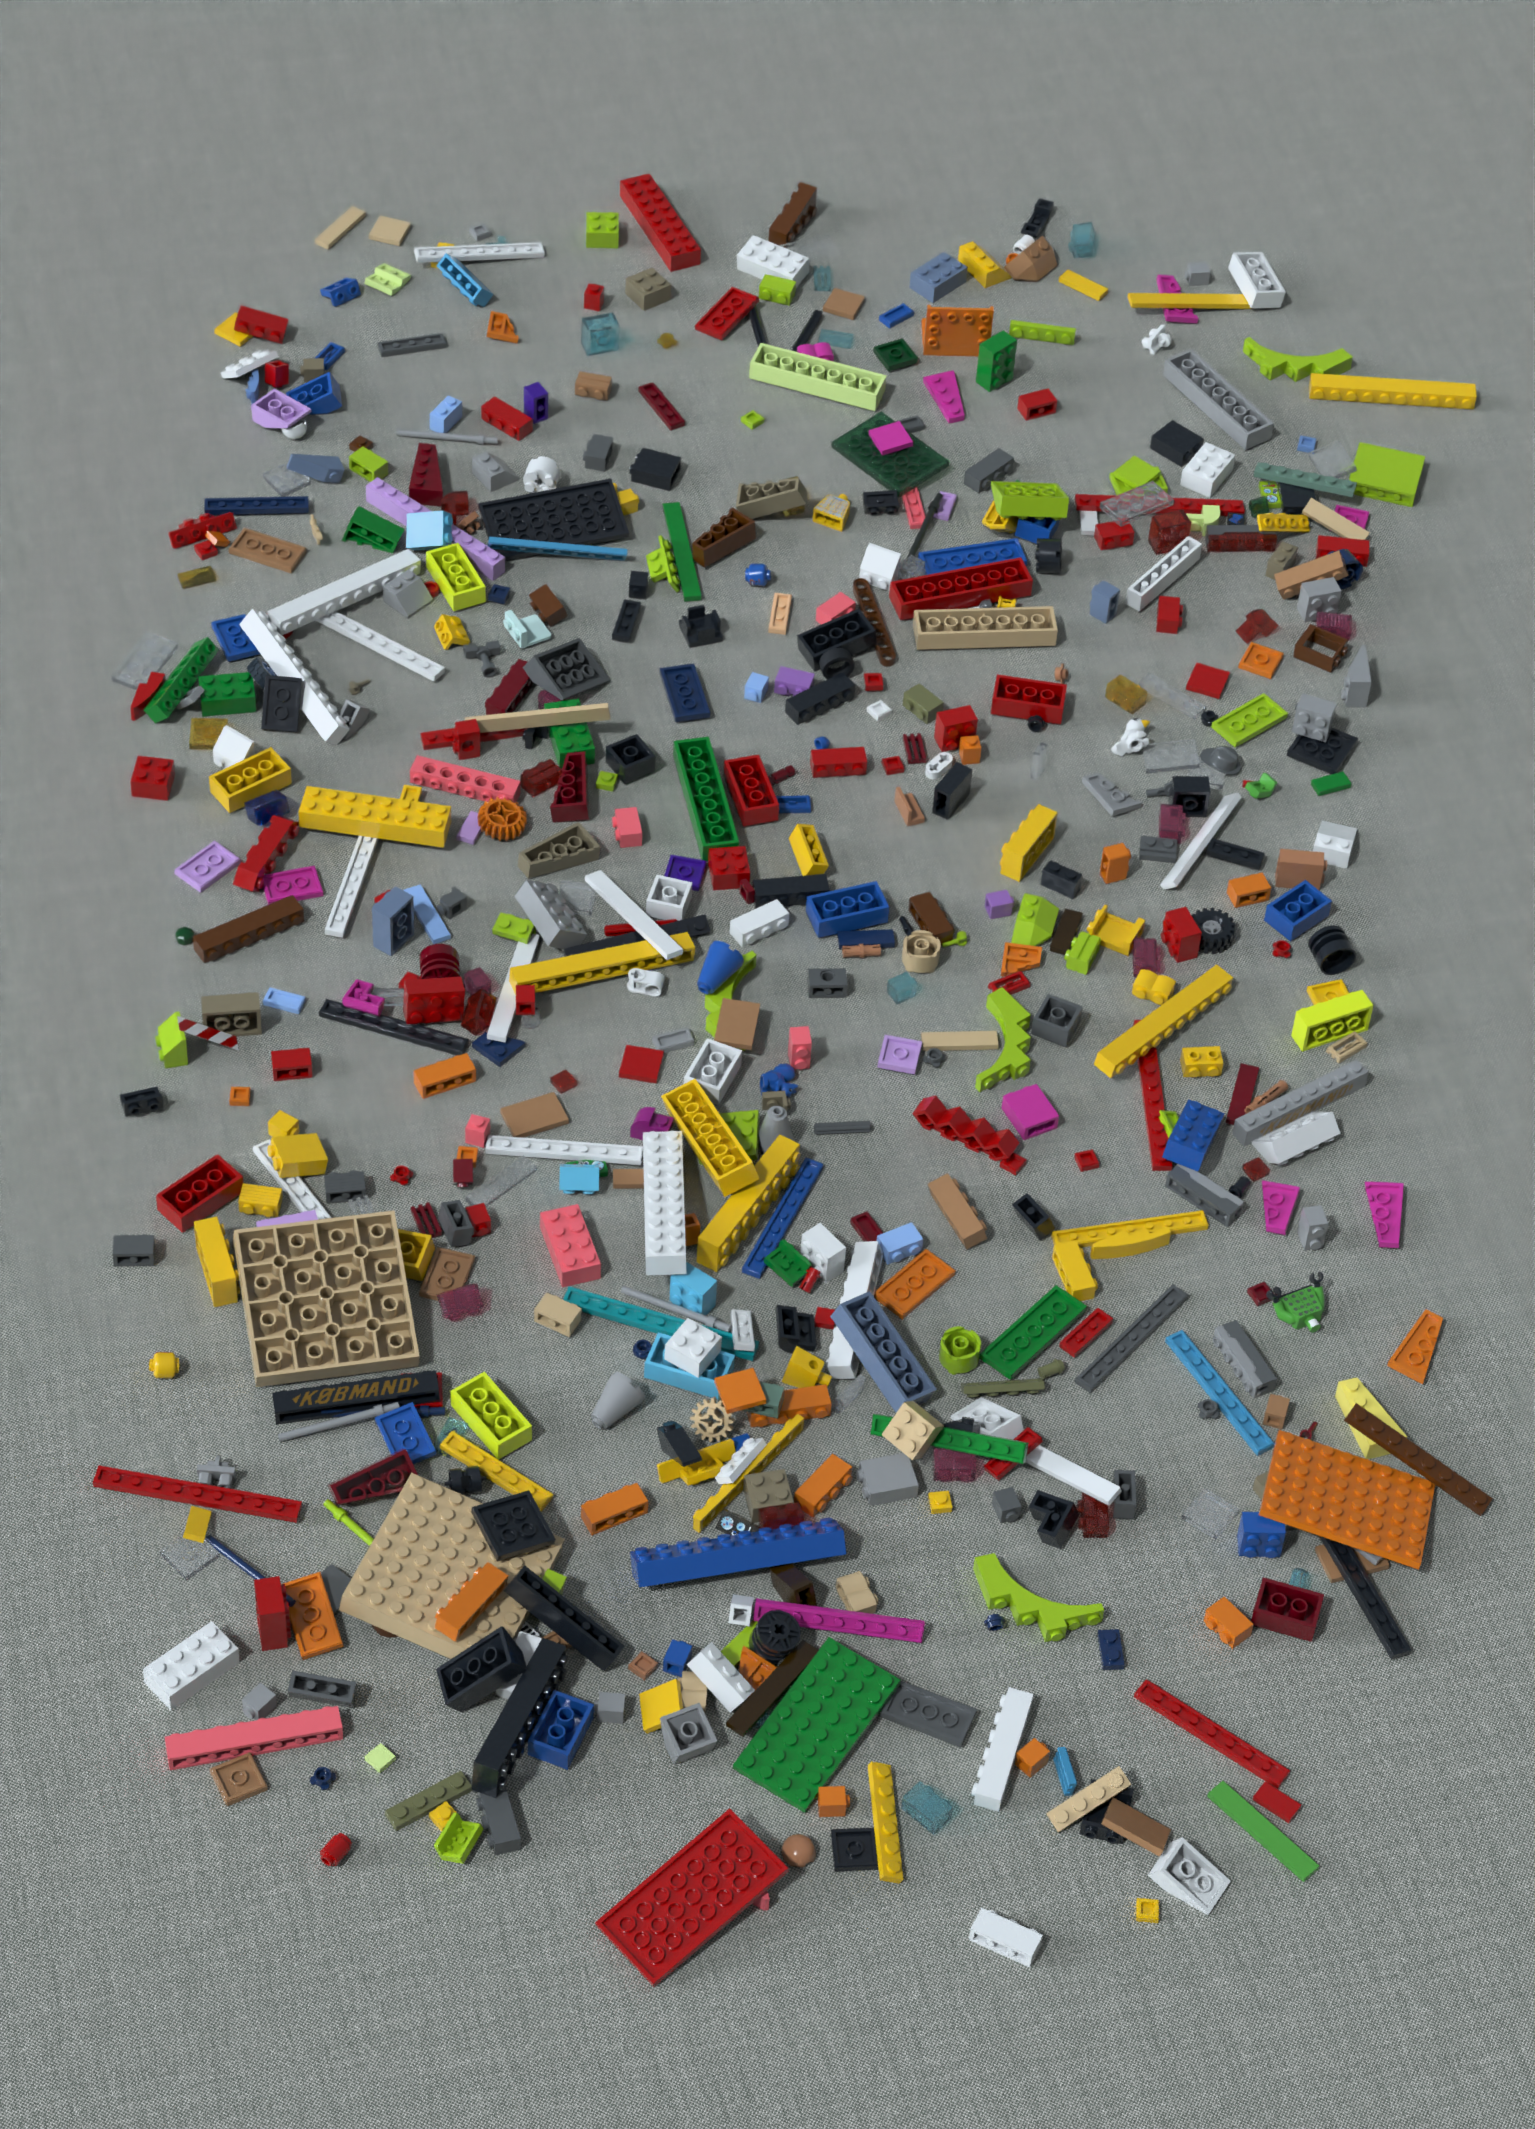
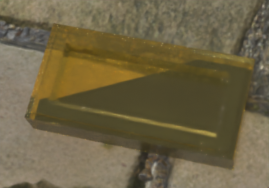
M211 565L177 574L182 589L216 581Z

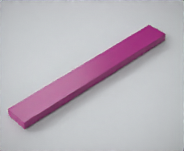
M757 1598L753 1621H759L765 1613L771 1610H781L792 1615L800 1627L922 1643L925 1625L923 1620Z

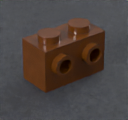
M547 584L529 594L532 601L529 603L535 612L538 610L540 613L538 616L543 623L547 622L550 627L568 616L563 605Z

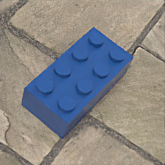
M877 881L807 896L806 914L817 937L820 938L837 934V931H851L887 923L889 905Z
M1188 1099L1167 1141L1162 1158L1199 1172L1219 1131L1225 1113Z

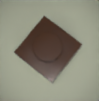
M361 435L349 443V449L354 452L362 446L368 450L373 448V442Z

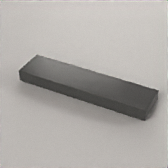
M443 333L378 342L381 357L446 348Z

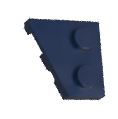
M485 1032L472 1042V1048L498 1067H501L525 1048V1042L507 1037L506 1042L487 1039V1032Z

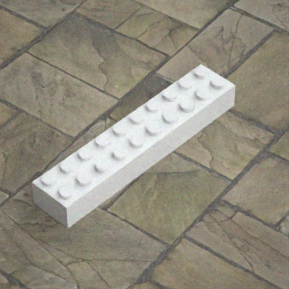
M682 1131L643 1132L646 1275L687 1274Z

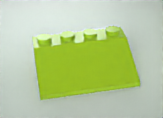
M991 481L996 511L1003 518H1011V516H1018L1021 519H1027L1028 517L1045 519V517H1051L1054 520H1061V518H1067L1069 497L1057 483Z

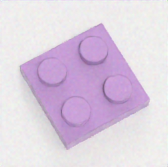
M885 1035L877 1068L915 1074L922 1041Z

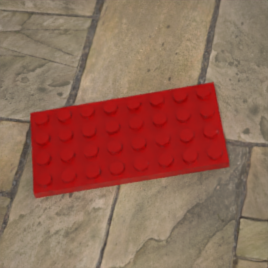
M729 1808L598 1919L595 1924L644 1978L655 1987L786 1875L789 1869Z

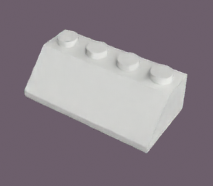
M1311 1112L1251 1142L1268 1163H1274L1279 1166L1288 1163V1159L1292 1157L1302 1156L1306 1150L1318 1148L1322 1142L1327 1143L1334 1140V1136L1340 1134V1130L1333 1112Z

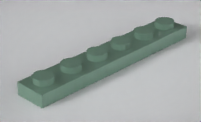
M1260 462L1257 463L1253 476L1353 497L1357 482L1342 480L1332 476H1323L1317 473H1309Z

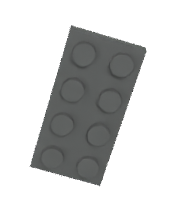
M901 1681L896 1691L884 1705L881 1718L961 1748L976 1716L977 1709Z

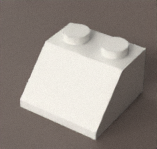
M869 543L860 567L859 578L866 579L869 585L890 592V582L899 580L901 553Z
M227 725L223 728L213 748L214 763L224 769L255 755L254 741Z

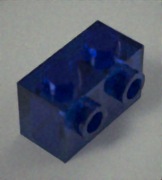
M278 790L244 802L248 819L257 826L267 824L273 815L284 816L290 813L287 797Z

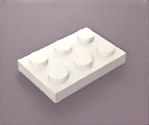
M269 349L259 350L252 353L250 358L244 357L238 360L239 363L236 365L230 364L226 366V370L220 373L223 379L239 377L279 356L276 351H269Z

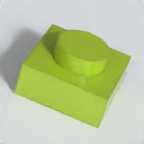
M600 771L596 781V788L613 792L618 780V774Z

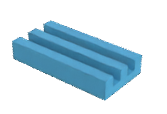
M1058 1747V1752L1055 1753L1056 1757L1053 1758L1064 1796H1071L1077 1785L1076 1777L1067 1749L1065 1747Z

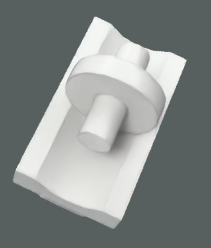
M1161 324L1158 329L1152 328L1149 333L1150 338L1144 337L1142 339L1143 348L1149 349L1150 354L1155 355L1162 346L1168 347L1171 344L1170 335L1165 333L1166 325Z

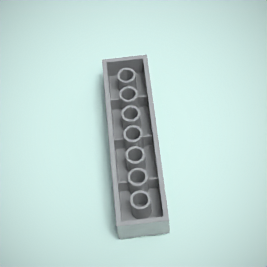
M1192 349L1165 360L1163 376L1243 449L1247 450L1271 439L1274 423Z

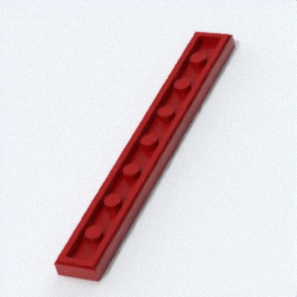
M1146 1679L1134 1693V1698L1278 1789L1289 1776V1769Z

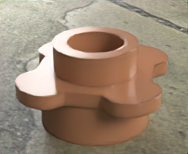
M1062 663L1061 667L1055 668V680L1061 681V684H1064V680L1068 679V669H1065V665Z

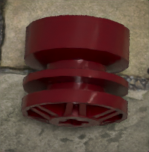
M433 944L427 946L420 953L421 979L460 977L459 953L454 947L447 944Z

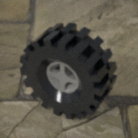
M1203 908L1202 912L1197 910L1196 914L1193 913L1191 915L1202 932L1199 952L1202 949L1205 954H1208V951L1212 954H1216V951H1218L1220 954L1223 953L1224 949L1228 950L1229 946L1232 945L1235 922H1233L1232 917L1228 918L1229 914L1227 912L1223 914L1220 909L1214 911L1215 908H1210V910Z

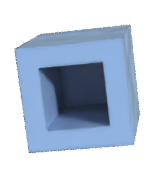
M752 672L745 685L744 699L761 703L768 690L769 677Z

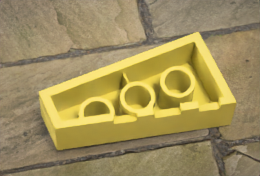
M1357 1377L1338 1382L1335 1397L1345 1418L1357 1403L1407 1438L1406 1434ZM1349 1425L1365 1459L1391 1454Z

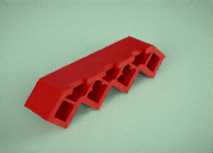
M273 815L270 819L271 825L269 828L265 827L258 836V844L252 845L246 854V862L239 864L233 885L253 892H259L264 885V874H271L276 867V857H283V854L286 853L288 848L287 840H294L298 835L299 822L280 815Z
M936 1095L923 1098L912 1113L923 1128L929 1131L934 1129L941 1133L940 1136L953 1142L958 1140L965 1144L964 1147L979 1153L982 1151L988 1154L989 1158L994 1161L1009 1158L1019 1145V1141L1010 1129L995 1132L985 1117L971 1121L960 1106L946 1109Z

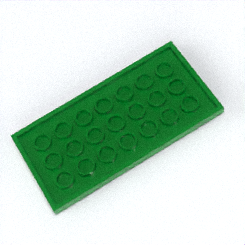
M828 1637L734 1762L733 1769L806 1813L818 1797V1788L826 1786L896 1691L901 1680Z

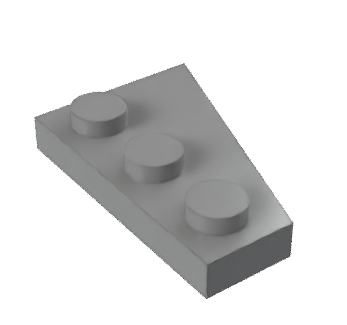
M1099 773L1084 776L1082 779V783L1111 816L1136 810L1142 806L1141 801L1138 799L1134 801L1129 797V793L1119 791L1115 788L1114 783Z

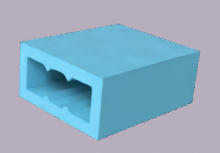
M446 511L408 513L406 548L418 551L451 545L453 541L451 534L453 524L452 513Z

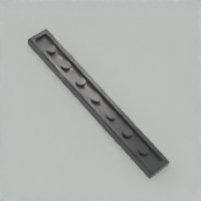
M1172 1284L1075 1378V1383L1091 1394L1188 1299L1189 1295Z

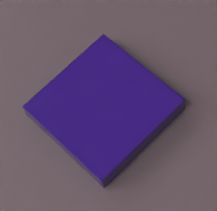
M670 855L664 876L692 882V890L699 891L707 861Z

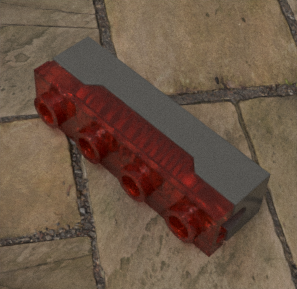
M1207 525L1205 542L1207 552L1275 551L1277 535L1276 532H1260L1258 525Z

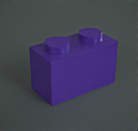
M539 382L524 387V414L533 418V424L548 419V392Z

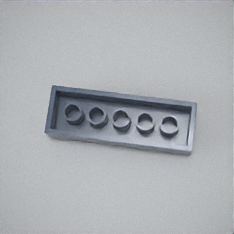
M870 1291L841 1303L830 1317L895 1413H897L904 1402L914 1401L920 1405L927 1402L937 1390Z

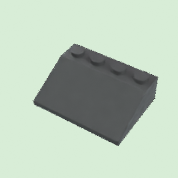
M580 638L534 655L523 667L532 682L562 701L607 683L610 680Z

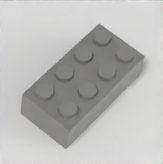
M526 880L515 895V898L549 947L561 949L580 945L587 933L584 931L583 925L574 916V912L567 906L565 899L557 891V887L551 883L546 884L539 881Z

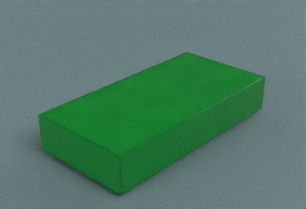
M1343 771L1312 779L1311 786L1317 795L1321 796L1351 788V782Z

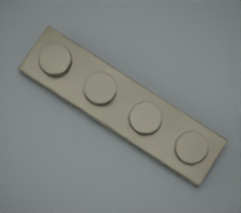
M1041 1378L961 1383V1392L967 1394V1397H978L979 1393H987V1396H997L999 1392L1015 1395L1019 1394V1391L1027 1390V1393H1039L1040 1389H1045L1044 1381Z
M459 1771L385 1810V1816L394 1829L398 1831L428 1815L447 1801L449 1804L472 1791V1786L462 1771Z

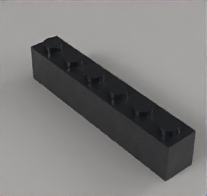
M525 1565L504 1589V1592L603 1672L624 1648L621 1642Z

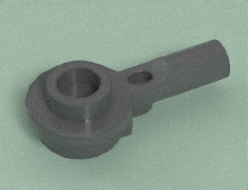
M1172 781L1165 784L1164 787L1146 790L1147 797L1159 795L1169 797Z

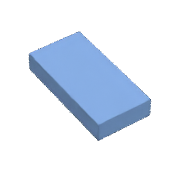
M270 987L263 1000V1005L299 1014L306 1001V997Z

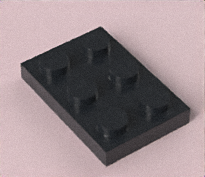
M265 676L261 729L298 732L302 678Z

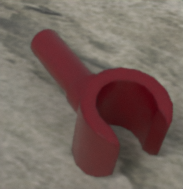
M1314 1421L1308 1430L1304 1429L1300 1432L1299 1437L1306 1436L1311 1440L1312 1432L1318 1423Z

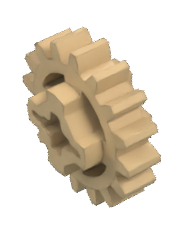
M715 1396L711 1398V1401H709L708 1397L704 1398L703 1403L699 1401L696 1404L698 1408L694 1407L692 1409L695 1415H692L690 1420H694L695 1423L691 1425V1428L696 1427L698 1429L695 1434L701 1433L702 1440L709 1437V1442H712L716 1437V1440L720 1441L722 1436L726 1438L729 1435L728 1431H732L734 1428L730 1425L735 1422V1419L731 1418L734 1412L727 1414L722 1400L717 1402ZM705 1407H709L707 1413L701 1414ZM712 1415L713 1419H715L716 1422L713 1423L712 1419H709V1417ZM718 1425H724L723 1429L717 1432Z

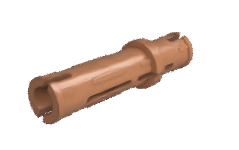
M1284 1080L1278 1081L1277 1084L1263 1095L1254 1098V1102L1246 1106L1245 1113L1247 1114L1275 1100L1283 1092L1287 1091L1288 1084Z

